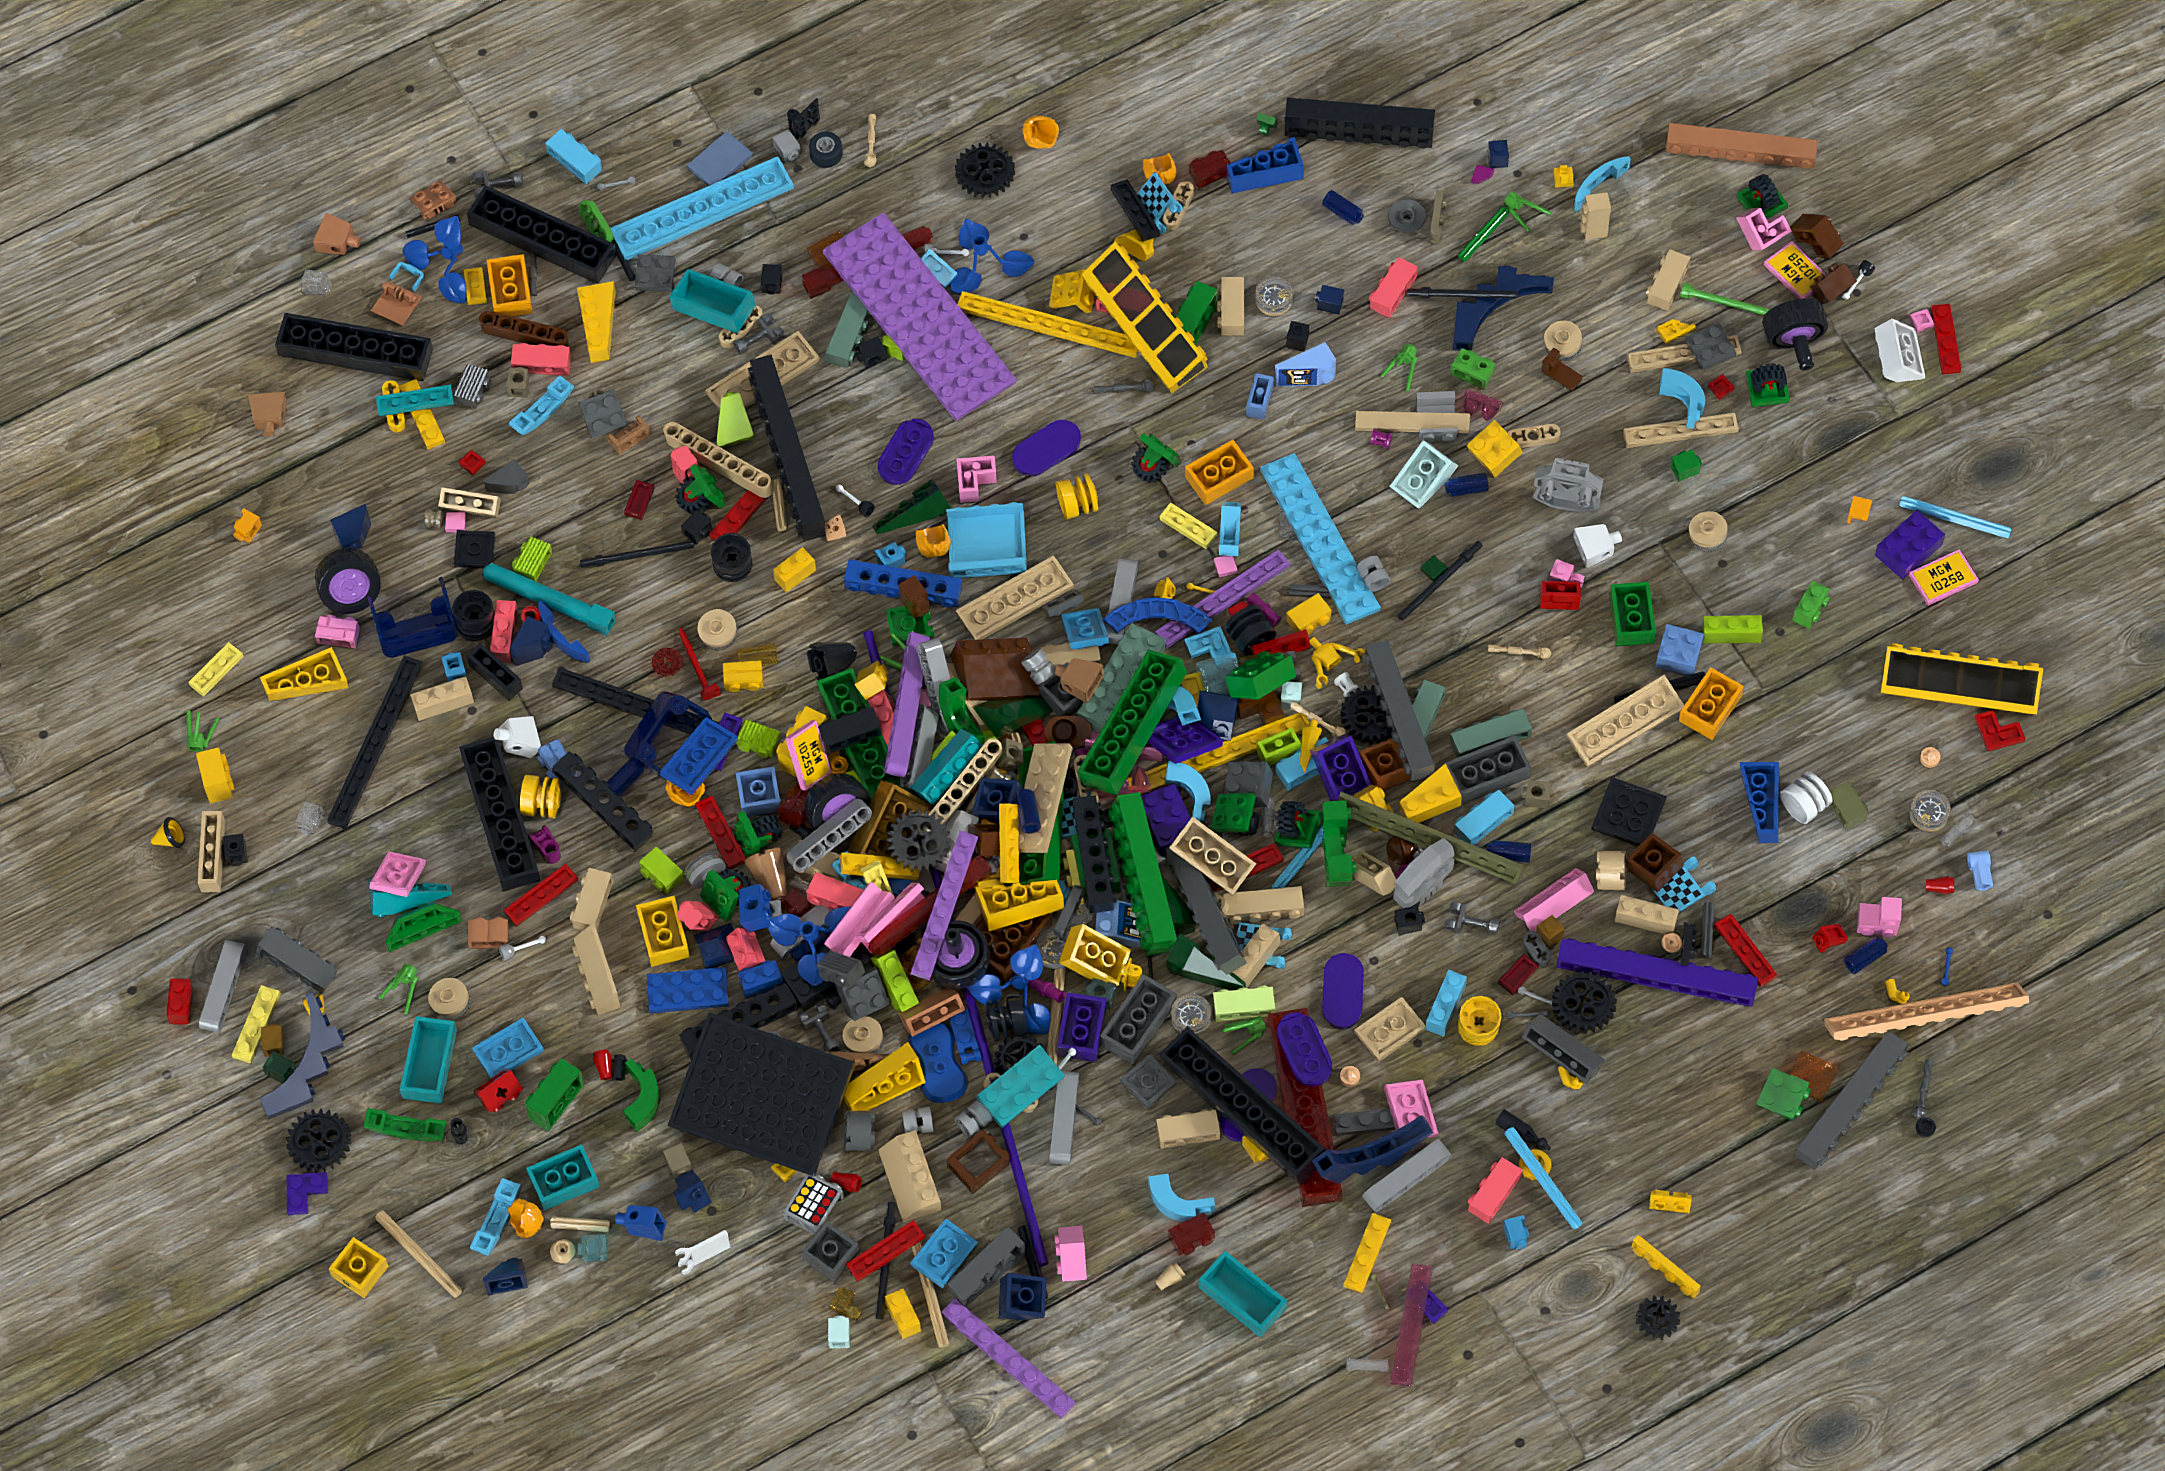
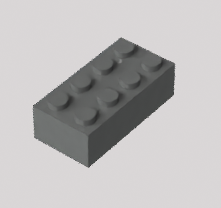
M1516 736L1445 762L1462 796L1461 805L1495 792L1498 789L1500 790L1529 779L1532 769Z
M1143 974L1101 1033L1100 1045L1134 1065L1177 1003V993Z

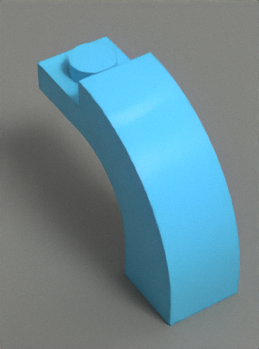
M1663 368L1659 395L1680 399L1686 405L1688 411L1686 428L1694 429L1695 421L1699 422L1700 415H1703L1705 407V395L1701 386L1692 377L1683 372Z
M1222 502L1219 555L1238 556L1241 502Z
M1179 686L1167 708L1177 711L1182 726L1201 720L1193 696L1188 690Z
M1168 761L1164 784H1175L1187 790L1193 800L1192 817L1199 822H1204L1205 810L1202 809H1209L1211 801L1206 781L1194 768L1184 763L1175 764L1172 761Z
M1168 1174L1148 1177L1151 1198L1156 1207L1167 1217L1179 1222L1196 1223V1215L1207 1216L1215 1212L1214 1197L1191 1201L1184 1200L1172 1191Z

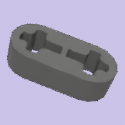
M1526 932L1522 941L1524 949L1532 961L1538 964L1539 967L1547 966L1550 962L1551 953L1537 932ZM1528 938L1535 939L1536 947L1531 942L1527 943ZM1538 951L1542 956L1546 955L1545 960H1543L1542 958L1538 959Z

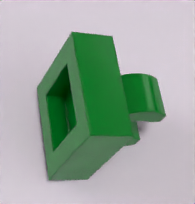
M1258 113L1256 120L1258 124H1261L1259 131L1261 134L1268 135L1269 128L1276 129L1278 121L1274 117Z

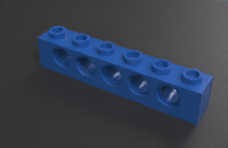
M850 559L844 577L845 588L850 591H864L871 595L882 594L889 598H901L898 585L915 575L927 591L929 604H940L947 608L958 607L962 591L961 578ZM863 577L869 578L868 580H862ZM883 580L888 581L887 583H884V584H883V583H880V582L883 581ZM938 590H944L943 593H937Z

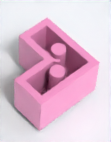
M1750 208L1736 217L1752 250H1763L1792 232L1784 215H1776L1766 219L1761 208Z
M995 456L957 459L960 503L978 502V485L997 483Z
M1882 897L1880 905L1860 903L1857 916V933H1862L1866 936L1873 934L1882 935L1883 937L1897 936L1901 922L1902 898Z
M1082 1226L1058 1227V1235H1054L1056 1256H1060L1061 1262H1057L1058 1274H1062V1281L1086 1280Z

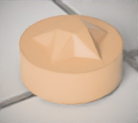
M1933 747L1925 748L1921 752L1920 761L1925 767L1933 768L1940 761V753Z
M1667 933L1662 937L1661 946L1666 952L1673 953L1681 948L1682 940L1678 934Z
M1346 1066L1341 1070L1340 1081L1343 1085L1353 1087L1359 1083L1360 1072L1356 1067Z

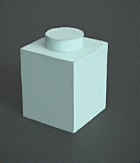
M1286 682L1282 685V709L1293 710L1290 708L1293 701L1301 706L1302 683Z
M844 1316L828 1318L829 1348H850L849 1318Z

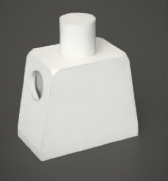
M1604 524L1574 529L1573 538L1586 568L1611 557L1614 553V544L1622 542L1620 532L1609 533Z
M533 716L509 718L494 731L495 740H502L503 748L508 753L532 758L541 747Z

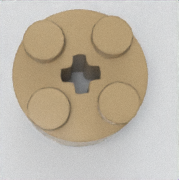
M1597 851L1598 869H1596V880L1598 889L1625 890L1627 868L1626 863H1624L1626 862V851Z

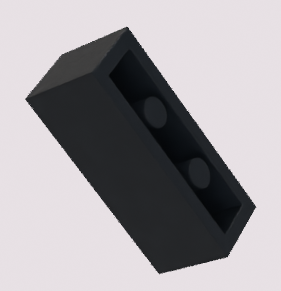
M481 643L466 655L469 666L508 701L523 689L521 678Z
M873 707L862 708L857 713L846 714L832 722L826 721L818 726L827 754L882 735L881 725Z

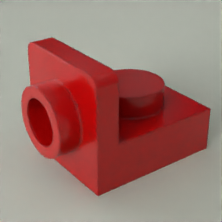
M1840 923L1822 926L1812 937L1820 953H1824L1831 946L1845 944L1848 941Z

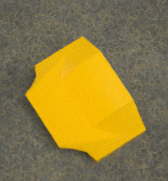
M1135 229L1119 235L1114 240V243L1116 242L1119 247L1123 245L1129 254L1143 262L1154 254V238L1143 242Z

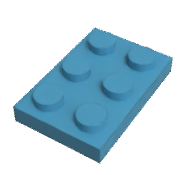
M1099 608L1061 614L1071 650H1079L1089 646H1102L1109 643L1108 634Z
M524 1018L472 1047L474 1054L490 1078L505 1068L512 1071L544 1052V1048Z
M945 1219L914 1257L910 1265L943 1289L977 1246L978 1241L948 1219Z

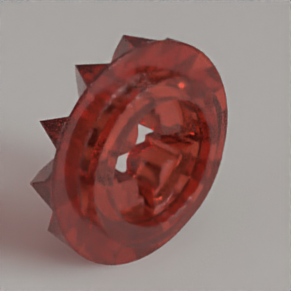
M673 648L658 650L653 655L651 662L653 670L658 675L660 674L664 677L674 676L683 665L680 653ZM664 657L670 662V668L667 665H663Z

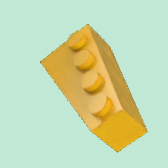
M332 647L260 677L269 702L349 688L347 679Z
M1057 880L1031 882L1029 885L1016 883L1012 884L1013 886L1007 887L994 885L992 888L985 889L975 887L976 900L988 931L1064 908L1063 894Z

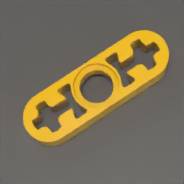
M387 381L382 386L383 395L390 394L389 388H393V394L400 393L399 385L395 381ZM404 413L387 415L391 431L401 432L406 426ZM394 416L398 417L399 425L394 424Z

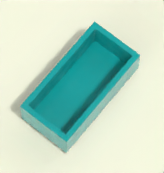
M690 269L686 270L669 296L673 310L735 333L740 331L756 306L751 291Z
M415 1016L400 1085L403 1099L442 1104L457 1034L455 1021Z
M1039 1045L979 1093L976 1098L986 1107L997 1124L1003 1128L1060 1082L1065 1075L1041 1045Z
M1226 1251L1219 1256L1199 1279L1198 1288L1260 1338L1287 1309V1300Z

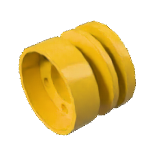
M1088 473L1082 474V481L1079 476H1075L1074 486H1072L1068 478L1055 482L1059 504L1066 520L1078 517L1079 507L1082 508L1085 514H1089V507L1092 512L1098 511L1096 488Z
M525 775L520 795L521 815L535 817L538 808H540L542 818H545L548 813L549 818L555 819L561 803L560 779L553 778L551 782L550 777H545L543 785H541L539 776Z
M1476 996L1468 999L1463 1004L1459 1014L1458 1031L1464 1041L1471 1045L1483 1046L1495 1039L1501 1022V1011L1497 1003L1488 997Z

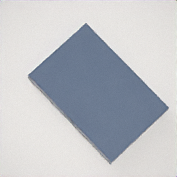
M726 131L687 165V168L707 186H710L730 177L753 157V153Z

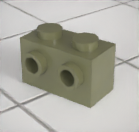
M1849 781L1829 790L1833 799L1830 807L1845 830L1866 821L1869 812L1865 802H1861L1857 789L1851 786Z

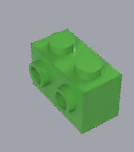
M1461 348L1451 365V375L1485 390L1495 373L1496 363L1489 358L1476 355L1471 350Z
M1812 580L1794 611L1793 621L1808 629L1811 628L1814 622L1817 623L1822 613L1820 612L1823 607L1826 608L1830 601L1828 596L1830 589Z

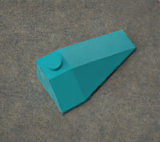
M368 879V886H369V888H370V882H371L372 879ZM427 882L423 883L422 886L415 883L408 897L369 889L370 909L372 915L377 917L393 915L452 895L449 884Z

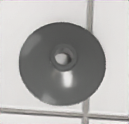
M1402 199L1391 206L1388 217L1395 229L1401 232H1413L1423 226L1426 212L1419 202L1412 199Z

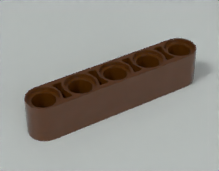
M484 311L479 316L481 330L487 335L528 345L545 344L547 346L564 345L569 347L567 333L562 328L493 311Z

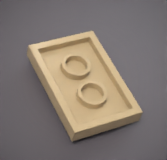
M1401 997L1354 1029V1033L1374 1058L1380 1062L1426 1030V1025Z

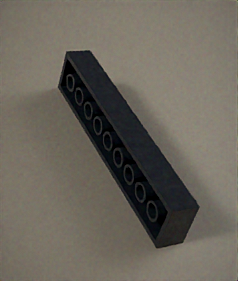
M772 354L750 360V367L747 368L750 386L754 389L753 395L756 404L758 403L760 418L764 420L765 434L769 436V446L771 452L775 455L774 461L777 470L779 469L781 484L785 486V496L787 502H790V512L792 518L796 521L797 534L802 536L803 542L826 536L825 519Z
M1188 1026L1159 1053L1164 1065L1297 1184L1301 1185L1317 1170L1312 1160L1325 1152V1148Z

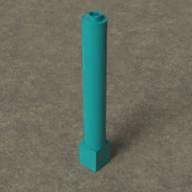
M490 563L483 570L482 575L485 581L536 603L542 601L546 607L586 624L587 628L608 636L616 622L614 611L595 603L592 606L497 564Z

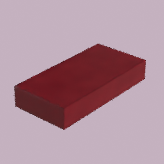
M636 480L625 507L624 515L640 520L643 519L655 488L654 484Z
M1523 953L1498 980V984L1511 995H1514L1534 974L1539 965Z

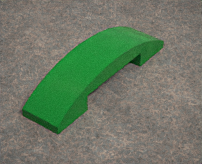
M367 1108L363 1128L403 1139L443 1141L447 1121L431 1118L420 1120L387 1114V1111Z

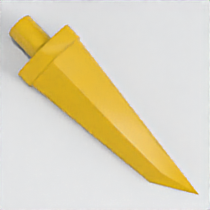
M1315 719L1310 720L1309 727H1303L1300 765L1304 773L1312 757L1310 750L1315 748L1322 729L1317 727L1318 721Z

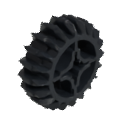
M1021 1035L1018 1039L1011 1036L1010 1042L1005 1039L1003 1041L1004 1045L999 1044V1051L995 1052L994 1064L997 1065L995 1067L996 1072H1000L999 1075L1002 1076L1009 1070L1005 1061L1014 1066L1018 1063L1019 1059H1022L1023 1055L1024 1057L1027 1055V1050L1032 1051L1039 1045L1043 1048V1044H1037L1036 1038L1030 1041L1029 1035L1025 1039H1022Z

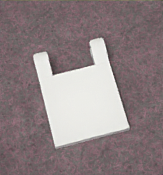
M725 1230L691 1248L677 1249L675 1252L676 1256L685 1254L684 1258L679 1259L678 1266H688L682 1270V1274L690 1273L695 1265L730 1248L728 1233Z

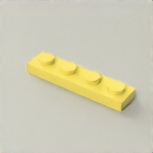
M261 985L232 1053L234 1059L252 1063L261 1042V1027H266L270 1021L281 994L279 990Z

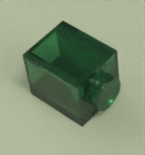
M274 1051L262 1066L265 1075L281 1084L287 1081L296 1070L293 1061Z

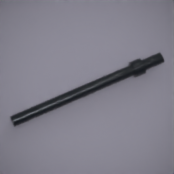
M1422 287L1421 289L1408 288L1407 296H1421V298H1517L1518 292L1505 290L1431 289L1430 287Z
M693 541L607 556H602V554L594 556L595 558L580 560L581 568L594 565L600 567L611 562L694 548Z
M1477 541L1468 550L1465 549L1460 554V558L1398 614V618L1403 621L1465 562L1468 563L1473 559V555L1483 547L1482 543Z
M888 1202L887 1214L884 1217L883 1223L885 1227L884 1239L893 1233V1228L896 1225V1218L894 1217L895 1202ZM890 1262L882 1266L880 1271L876 1319H884Z

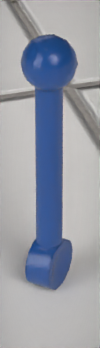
M1951 947L1945 950L1947 957L1944 978L1941 981L1943 986L1949 985L1948 973L1950 958L1953 953Z

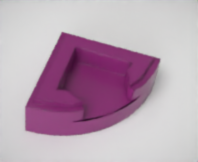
M1476 164L1471 183L1479 184L1490 179L1494 174V169Z

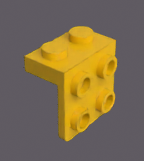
M1085 269L1054 276L1049 302L1050 308L1056 309L1076 305L1085 314L1092 312L1095 293L1082 277Z

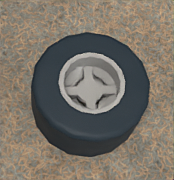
M828 131L815 134L810 140V158L815 165L822 168H830L841 161L843 155L842 142L836 134Z

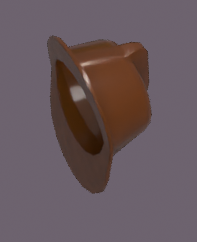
M1057 716L1049 720L1045 727V736L1048 742L1054 741L1057 744L1069 743L1072 747L1083 746L1085 739H1090L1092 734L1089 722L1079 716Z
M1397 836L1389 839L1386 851L1389 866L1393 873H1396L1402 865H1407L1414 859L1413 855L1418 851L1417 844Z

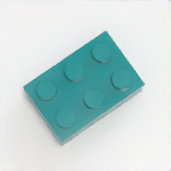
M582 1144L526 1168L544 1211L600 1187L598 1178Z

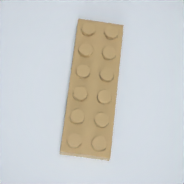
M799 331L756 357L759 358L772 354L781 385L820 361L818 354ZM750 362L705 390L707 396L719 411L721 398H724V394L729 392L740 393L745 409L755 403L754 389L750 386L747 368L750 367Z
M1053 555L955 610L972 639L981 640L1038 609L1041 605L1073 589L1074 584Z
M1663 675L1568 732L1566 736L1588 768L1682 710L1684 704L1666 676Z
M1069 743L1034 744L1018 810L1019 853L1048 852L1072 752V746Z

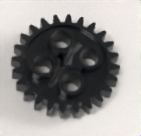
M988 142L985 146L979 143L977 148L972 145L971 151L965 148V154L960 153V159L956 160L955 177L958 178L957 182L961 184L962 190L967 188V194L973 191L974 197L981 194V197L984 198L985 194H988L989 198H991L992 193L999 196L998 191L1005 192V186L1010 187V182L1014 181L1015 163L1012 156L1008 155V151L1003 152L1002 146L996 149L995 143L992 147H989Z
M1366 685L1364 686V691L1356 688V694L1350 692V698L1345 697V703H1342L1340 716L1344 729H1349L1348 735L1355 734V740L1361 737L1362 743L1368 739L1370 744L1373 743V740H1376L1379 744L1381 738L1386 741L1388 740V735L1392 737V728L1388 727L1386 723L1387 714L1378 707L1380 706L1381 698L1379 695H1376L1374 685L1371 686V690H1368Z
M917 809V814L910 810L909 816L902 813L903 819L896 818L897 825L891 824V828L894 831H888V836L892 838L887 839V843L893 844L888 847V851H894L891 858L898 857L896 864L898 865L903 862V869L910 866V872H913L914 868H917L919 873H921L922 868L929 872L930 865L936 869L935 862L942 864L941 856L947 858L948 855L944 850H950V846L946 844L951 842V838L946 837L950 834V830H944L947 824H940L942 817L935 819V812L929 816L927 809L924 814H921L920 809ZM913 825L917 826L920 840H922V848L925 853V857L921 856L919 843L916 842V833L913 828ZM923 825H928L931 827V831L924 833L920 828ZM905 830L912 832V836L909 838H904L901 834ZM932 843L936 845L937 849L928 851L926 846ZM915 849L918 854L911 857L907 854V851Z
M1582 971L1581 976L1574 972L1573 978L1566 975V982L1560 980V986H1555L1556 992L1552 995V998L1555 999L1552 1000V1006H1555L1553 1013H1558L1556 1019H1563L1562 1026L1569 1024V1030L1576 1027V1033L1583 1029L1584 1033L1587 1034L1588 1029L1595 1033L1596 1026L1602 1030V1023L1609 1024V1019H1613L1614 1016L1612 1012L1616 1011V1006L1614 1005L1617 999L1613 998L1615 997V991H1610L1612 985H1605L1606 978L1600 981L1599 974L1594 978L1591 971L1588 976H1585L1584 971ZM1580 987L1583 988L1584 991L1577 992L1575 988ZM1592 988L1593 990L1588 996V1001L1584 1003L1579 1016H1575L1580 1009L1581 1003L1584 1002L1589 989ZM1599 996L1602 998V1000L1596 1001L1593 999V997ZM1571 1003L1575 1005V1008H1568L1566 1005ZM1590 1012L1593 1016L1586 1017L1584 1013Z
M320 1108L317 1114L314 1109H312L311 1115L304 1112L305 1118L302 1119L298 1116V1124L292 1122L291 1124L294 1129L287 1130L290 1135L286 1137L288 1142L286 1147L287 1150H290L288 1152L289 1156L294 1157V1163L299 1162L300 1168L306 1165L307 1171L314 1167L317 1173L319 1167H322L323 1171L326 1172V1166L328 1165L331 1169H334V1162L340 1165L339 1158L346 1159L344 1151L350 1152L348 1145L352 1144L349 1138L352 1135L350 1131H347L349 1129L348 1124H344L343 1117L338 1119V1113L331 1116L330 1110L326 1114L323 1113L322 1108ZM315 1125L321 1126L318 1130H312ZM331 1135H337V1138L334 1140L328 1139ZM303 1141H309L308 1145L300 1146ZM319 1151H326L324 1155L317 1156Z

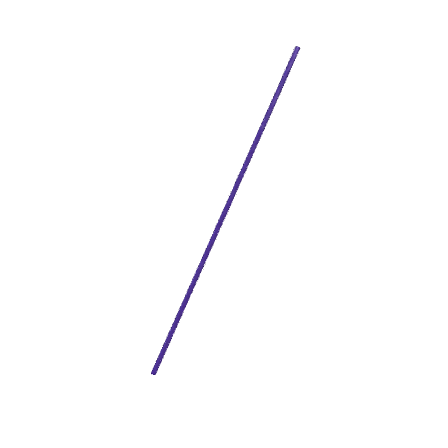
M866 631L863 635L871 664L877 660L881 664L873 631ZM886 683L884 690L890 695L888 685ZM929 866L937 898L942 879L939 870ZM968 988L962 989L987 1077L988 1074L995 1073L975 997L968 991ZM1010 1123L1001 1128L1006 1150L1010 1155L1009 1161L1040 1267L1048 1265V1259Z

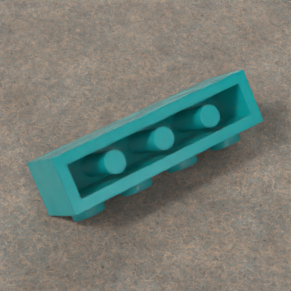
M960 729L910 788L922 800L933 805L941 798V795L947 788L952 786L954 780L963 772L983 745L972 734Z

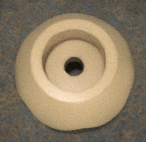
M567 1239L555 1241L550 1248L553 1261L563 1264L571 1261L576 1253L573 1243Z

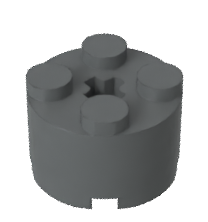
M845 1110L844 1119L847 1120V1123L844 1125L845 1151L873 1150V1143H875V1131H872L875 1121L874 1112Z

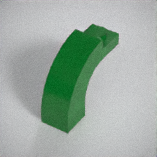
M957 677L940 683L939 704L949 731L957 734L960 729H963L972 734L980 743L984 742V734L973 723L967 712L965 704L967 689Z
M631 1058L625 1062L626 1069L641 1087V1092L638 1099L623 1111L626 1120L638 1132L652 1120L658 1109L659 1089L653 1071L650 1068L645 1071L639 1062L635 1063Z

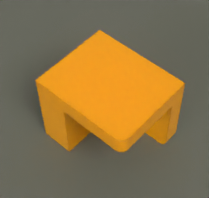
M1853 496L1847 524H1851L1852 518L1867 521L1872 500Z

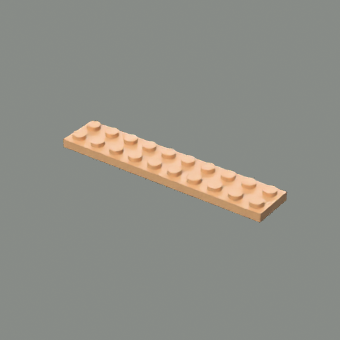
M2018 982L1825 1018L1824 1023L1834 1040L1842 1041L1847 1040L1848 1037H1864L1868 1033H1884L1894 1028L1905 1029L1910 1025L1922 1026L1926 1022H1943L1947 1018L1952 1017L1963 1018L1968 1014L1980 1015L1984 1011H2001L2005 1007L2010 1006L2021 1007L2023 1004L2029 1003V995Z

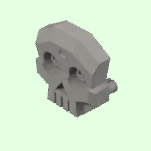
M1555 458L1552 465L1537 466L1532 498L1552 508L1573 512L1597 511L1600 505L1604 479L1589 472V464H1579L1576 461L1572 463L1571 460L1564 461V459Z
M1445 838L1430 845L1425 850L1423 848L1418 849L1413 855L1415 859L1395 881L1396 887L1394 888L1393 899L1401 907L1407 908L1418 905L1419 908L1425 903V900L1427 901L1430 896L1436 893V890L1438 891L1443 886V879L1453 869V857L1455 856L1453 846Z

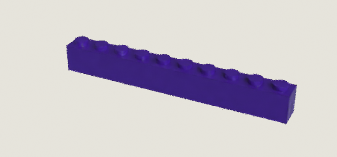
M1573 938L1562 939L1556 967L1580 973L1584 971L1585 974H1589L1591 971L1592 975L1595 976L1599 974L1600 977L1749 1007L1753 1006L1758 978L1751 974L1742 975L1731 970L1722 971L1711 966H1697L1692 962H1689L1688 966H1682L1680 962L1672 958L1662 959L1652 954L1642 955L1632 950L1622 951L1612 946L1602 947L1592 942L1582 943Z

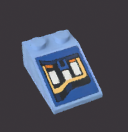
M1326 342L1275 365L1276 387L1319 386L1323 383H1330L1335 378L1336 359Z
M1117 900V903H1113V911L1097 913L1095 931L1123 946L1141 947L1140 931L1136 930L1135 921L1137 919L1135 913L1131 910V903Z

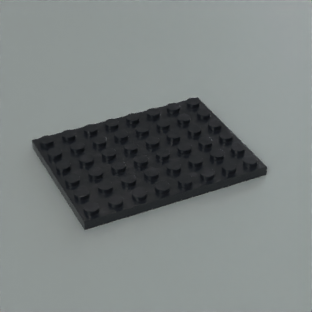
M708 1013L667 1126L815 1177L856 1063Z

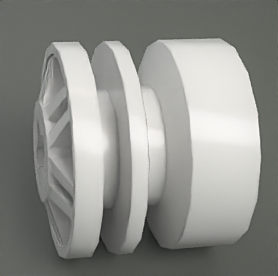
M1809 771L1804 772L1801 777L1797 778L1795 784L1788 785L1780 792V799L1786 810L1794 819L1803 824L1810 822L1817 816L1818 812L1823 811L1833 801L1831 793L1823 781Z

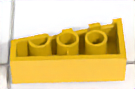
M614 281L577 288L591 363L610 359L614 301L616 296Z
M909 1042L848 1083L843 1099L850 1111H868L926 1083L918 1056Z

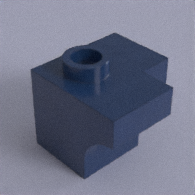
M692 1169L675 1179L678 1187L672 1193L682 1211L691 1207L695 1213L712 1203L702 1180Z

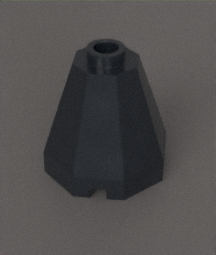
M816 642L810 644L809 648L811 650L807 651L810 670L812 673L816 672L818 674L816 676L818 681L844 671L855 661L857 655L856 648L848 642Z

